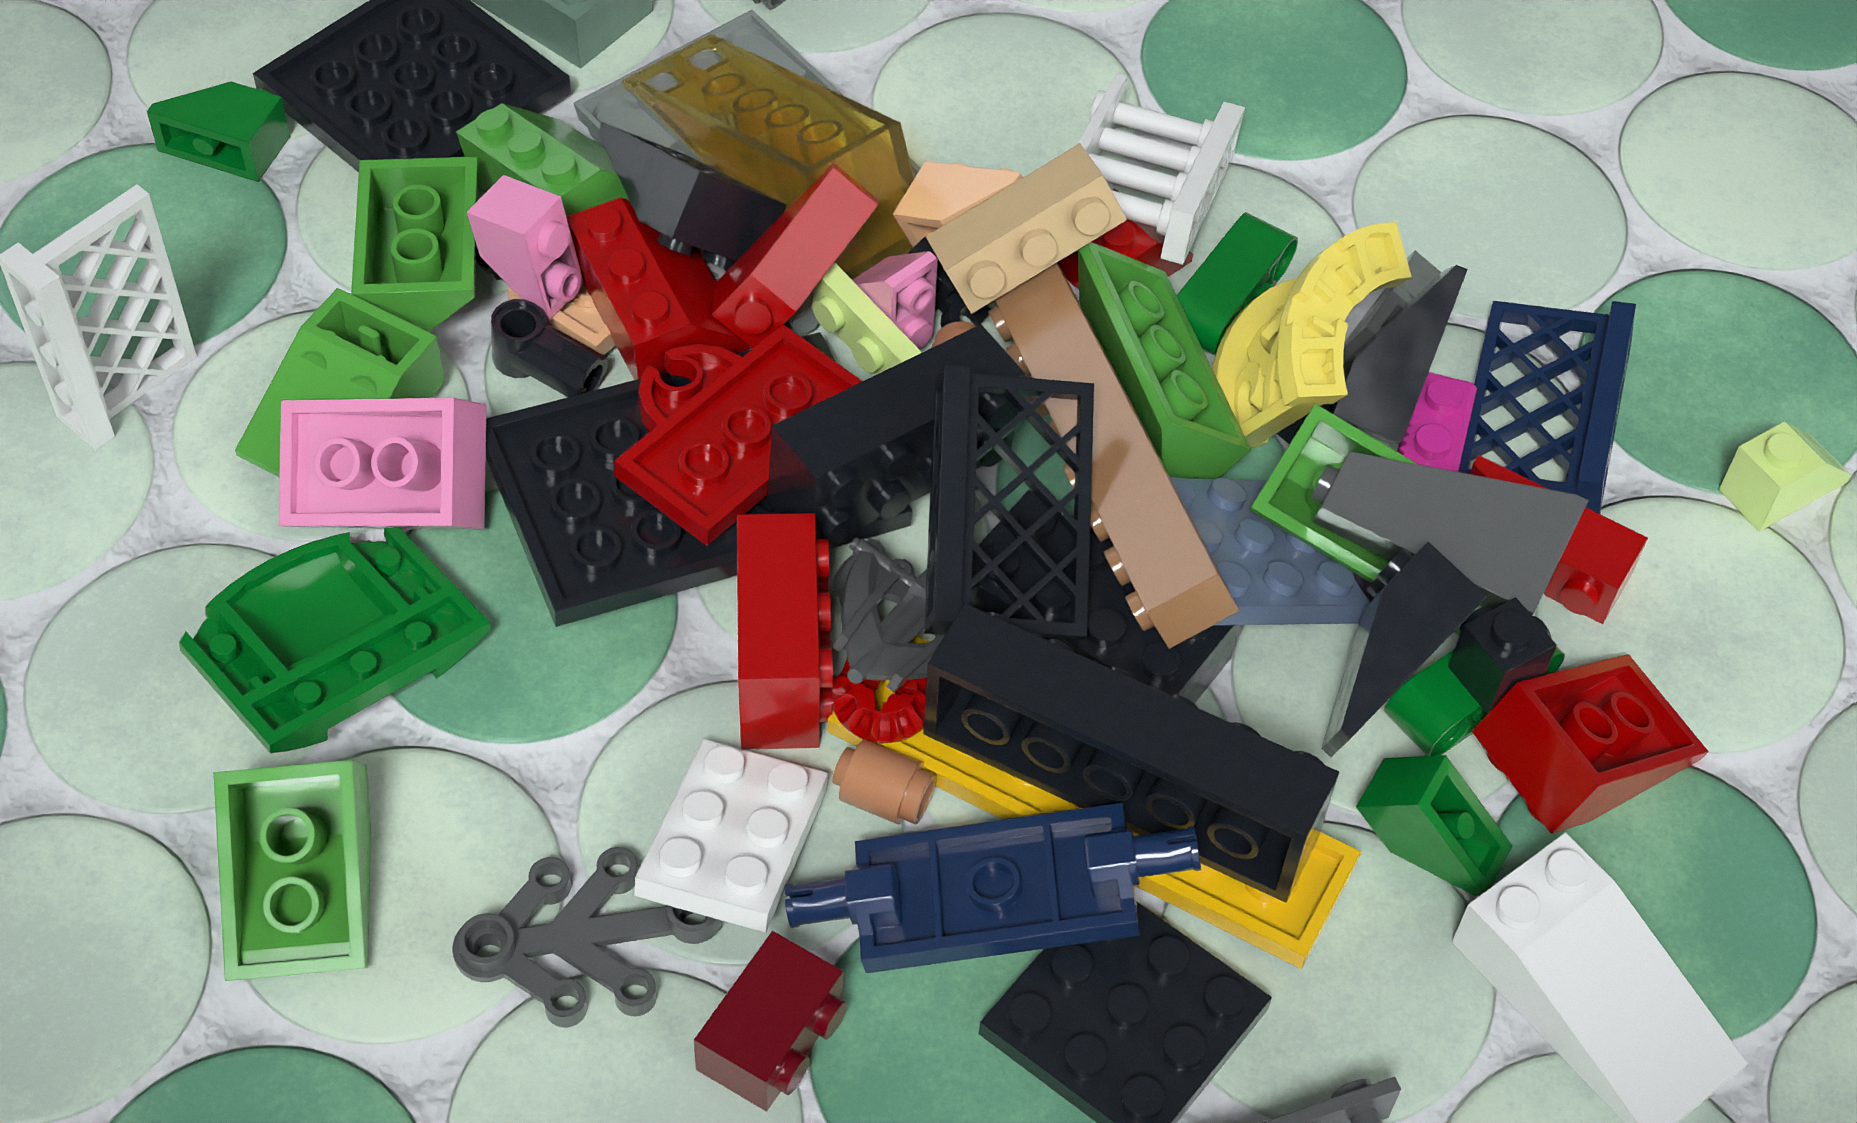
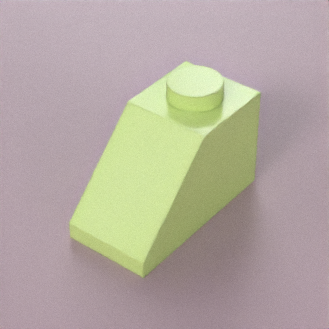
M1784 421L1738 447L1719 491L1760 532L1846 484L1852 475L1811 434Z

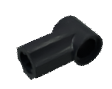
M512 299L501 303L491 315L492 361L496 369L503 375L512 378L531 376L566 397L599 389L600 382L607 371L608 358L546 324L542 309L535 303L524 299Z

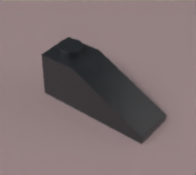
M1455 265L1444 270L1345 361L1343 368L1348 395L1334 404H1327V411L1375 439L1389 444L1402 443L1468 269Z

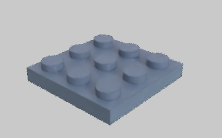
M1170 477L1239 609V612L1215 625L1359 624L1361 614L1371 602L1355 581L1354 575L1350 570L1250 511L1251 506L1268 479L1235 480L1227 478L1187 479Z

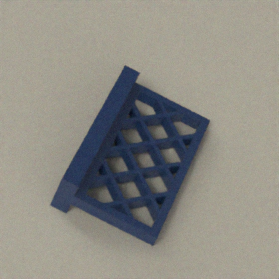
M1493 301L1474 383L1477 391L1458 472L1470 474L1471 461L1476 459L1478 455L1482 456L1493 450L1507 465L1505 468L1550 490L1579 495L1589 500L1586 505L1587 508L1600 514L1631 350L1636 304L1612 301L1610 315ZM1502 322L1527 325L1534 333L1513 343L1501 331ZM1569 331L1595 334L1593 341L1574 351L1560 336ZM1546 344L1559 359L1538 368L1525 354ZM1590 359V361H1589V366H1588V365L1585 363V361H1587V360ZM1512 362L1525 376L1504 387L1491 372ZM1571 369L1585 384L1564 395L1550 380ZM1537 387L1551 402L1529 413L1516 398ZM1487 390L1491 393L1488 396H1486ZM1581 403V408L1579 410L1576 407V405ZM1503 406L1516 420L1494 431L1481 416ZM1562 413L1576 429L1555 440L1541 424ZM1528 432L1542 447L1519 458L1506 442ZM1477 434L1481 437L1478 441H1476ZM1573 448V449H1572V454L1570 455V454L1567 452V450ZM1553 458L1568 473L1566 483L1539 479L1532 469Z

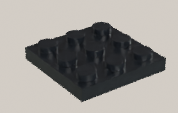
M1136 901L1140 936L1043 949L980 1021L979 1035L1096 1123H1177L1267 1012L1272 997Z

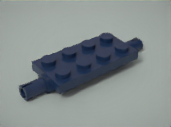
M1123 803L855 841L856 865L852 870L845 871L844 878L795 885L794 883L785 884L786 897L790 896V899H785V906L791 928L800 927V925L850 918L853 925H858L860 955L866 973H874L1140 936L1134 885L1140 884V877L1188 870L1201 871L1195 826H1190L1188 829L1133 836L1132 830H1127Z

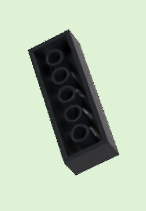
M966 603L928 662L924 735L1078 807L1088 808L1123 803L1127 829L1132 830L1136 834L1146 835L1188 829L1190 826H1195L1201 864L1287 903L1318 841L1339 771L1324 765L1319 758L1310 753L1292 751L1261 737L1256 730L1248 725L1238 722L1230 723L1199 709L1192 701L1176 694L1168 695L1137 681L1130 673L1121 668L1103 666L1075 653L1068 645L1061 641L1043 639L1015 626L1008 618L1001 614L983 612Z

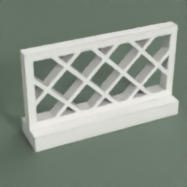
M136 184L33 254L19 242L0 254V266L56 416L95 451L115 437L109 421L112 417L197 357L150 195L139 185ZM134 215L135 219L125 240H113L119 225ZM84 251L73 276L62 275L59 265L78 252ZM105 254L117 255L106 279L94 278ZM137 258H147L148 261L137 283L126 282ZM86 293H98L88 316H76ZM129 296L119 320L108 319L118 297ZM150 299H159L160 302L150 322H139ZM100 334H111L101 356H90ZM141 336L142 338L132 358L122 359L121 357L131 337ZM162 339H172L174 347L152 361ZM124 373L119 385L103 396L113 374Z

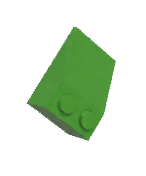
M354 760L213 772L225 981L368 968L371 821L367 765Z

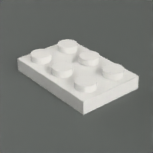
M702 739L635 877L634 896L766 933L784 892L785 884H787L825 796L828 773Z

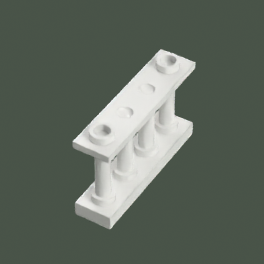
M1117 73L1106 92L1098 90L1091 109L1090 121L1077 144L1081 143L1107 182L1171 199H1166L1164 204L1111 190L1127 219L1157 227L1156 233L1165 236L1161 259L1183 265L1233 159L1245 107L1223 102L1214 121L1205 119L1203 124L1124 103L1123 97L1128 75ZM1119 124L1188 143L1192 147L1188 150L1115 130V128ZM1105 150L1181 172L1176 177L1103 157L1101 154Z

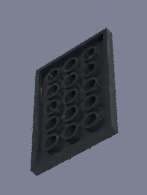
M821 332L802 337L835 361ZM749 351L737 353V355L743 357ZM669 372L660 373L661 379L670 386L682 387L692 382L685 377L671 375ZM641 379L486 418V459L555 627L737 575V521L706 546L614 476V460L649 433L643 425L638 407V392ZM766 495L745 514L775 513L767 504ZM908 504L896 516L889 519L880 518L858 529L845 542L839 545L829 544V549L852 543L856 537L861 540V538L866 539L911 525L913 511Z

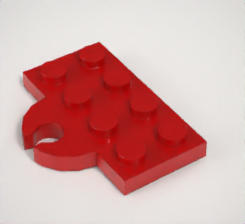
M784 324L743 357L723 347L704 344L672 348L665 351L664 368L671 375L682 376L692 382L682 387L670 386L661 379L658 369L650 365L646 367L640 382L638 407L643 425L649 433L614 460V476L708 546L737 521V515H744L767 495L772 425L862 382V380Z

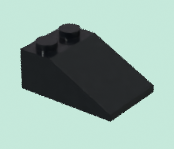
M604 122L600 126L598 134L638 220L659 231L660 234L656 242L669 249L690 256L693 246L703 249L702 259L728 270L773 225L786 209L787 204L689 155Z
M1427 542L1414 556L1403 548L1366 589L1374 599L1361 614L1321 748L1330 757L1341 749L1488 597L1430 542Z

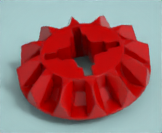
M846 659L838 677L833 678L832 707L839 722L849 732L871 742L893 743L908 739L924 728L927 678L908 680L894 694H890L887 702H883L881 710H876L877 701L875 700L874 690H878L882 682H886V680L864 679L859 684L852 683L847 676L851 668L848 659Z

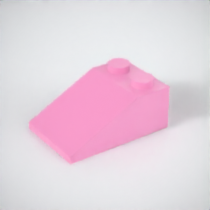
M457 398L281 401L279 526L484 529L486 405Z

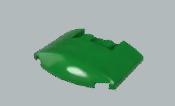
M399 527L384 528L386 542L350 543V532L309 542L267 560L242 575L216 595L205 606L207 618L201 624L194 638L185 631L179 641V648L183 655L269 753L287 752L327 741L329 728L429 672L436 679L475 647L490 631V622Z

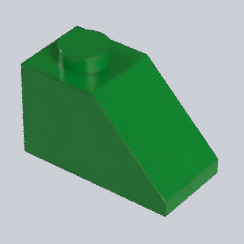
M232 81L152 103L147 110L154 140L159 152L256 182L260 181L291 137L281 96L272 94L264 89H255Z
M1446 755L1384 758L1356 805L1358 811L1391 853L1474 896H1480L1491 888L1513 847Z

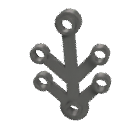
M613 847L604 851L599 856L597 870L550 924L525 928L543 904H557L563 901L571 891L569 868L562 860L554 857L540 859L532 865L529 871V880L498 915L480 914L466 921L454 938L452 952L457 968L467 978L477 982H493L505 978L543 1003L546 1016L552 1024L568 1028L580 1023L587 1013V1000L584 988L572 979L557 980L528 957L554 953L613 992L616 1006L622 1013L637 1017L648 1013L656 1003V985L653 976L644 969L629 968L600 949L599 946L674 935L684 943L699 944L708 941L718 932L722 920L704 916L706 918L705 922L698 925H688L682 921L689 914H693V912L668 905L659 908L595 917L613 894H624L635 887V877L638 873L635 855L626 848ZM617 864L625 865L629 868V871L620 877H612L606 873L611 866ZM546 875H557L562 878L553 887H543L538 884L540 879ZM486 945H495L501 949L500 952L490 957H478L476 955ZM632 985H640L648 990L639 999H629L623 995L625 989ZM563 996H572L578 1000L577 1004L569 1010H559L553 1006L554 1002Z

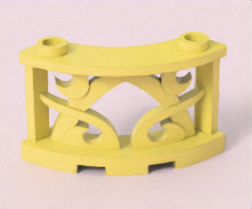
M1397 222L1378 223L1362 227L1345 235L1319 253L1304 268L1298 278L1287 280L1271 287L1248 303L1227 328L1219 344L1212 370L1250 448L1260 447L1267 443L1271 436L1309 414L1314 404L1319 406L1334 404L1348 395L1343 368V349L1349 325L1345 320L1348 314L1369 293L1384 288L1398 287L1412 277Z

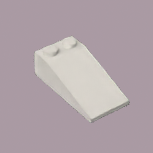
M1566 832L1468 904L1452 940L1453 945L1624 1123H1679L1739 1074L1748 1064L1616 882Z

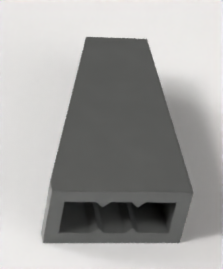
M1349 451L1339 469L1327 464L1311 495V499L1321 503L1312 521L1313 523L1389 561L1403 548L1414 556L1427 542H1430L1488 596L1479 606H1490L1494 609L1516 597L1531 615L1534 614L1589 501L1576 494Z

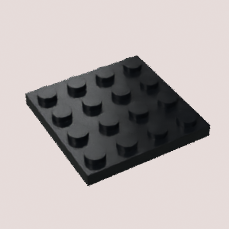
M369 0L253 73L256 89H264L272 94L281 96L285 113L357 172H359V160L465 157L456 131L476 120L482 112L493 109L503 103L539 114L571 92L570 76L470 0Z

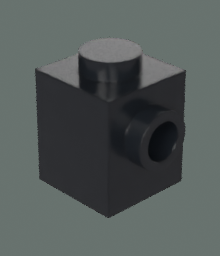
M1515 597L1494 609L1490 606H1484L1471 613L1459 628L1461 633L1448 667L1488 714L1517 682L1545 675L1557 644L1552 640L1550 631L1545 623L1538 617L1532 616Z

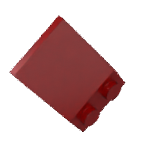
M1629 654L1517 682L1472 731L1487 751V756L1491 763L1506 775L1526 801L1527 808L1532 816L1543 823L1551 834L1588 823L1700 761L1709 752Z

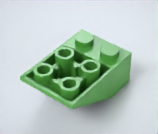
M336 288L298 330L235 449L236 456L280 478L281 401L432 398L445 383L437 336L348 292Z

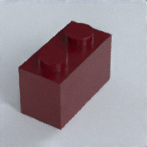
M772 930L694 1038L696 1070L767 1112L780 1092L790 1095L796 1089L809 1065L810 1059L806 1055L820 1036L826 1040L829 1039L840 1025L848 1005L843 1000L844 971Z

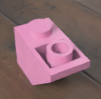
M503 175L467 211L480 257L521 299L533 302L540 307L545 315V320L550 321L568 301L576 296L584 281L561 196Z
M930 251L889 256L853 279L856 285L919 350L928 343L934 331L938 258Z

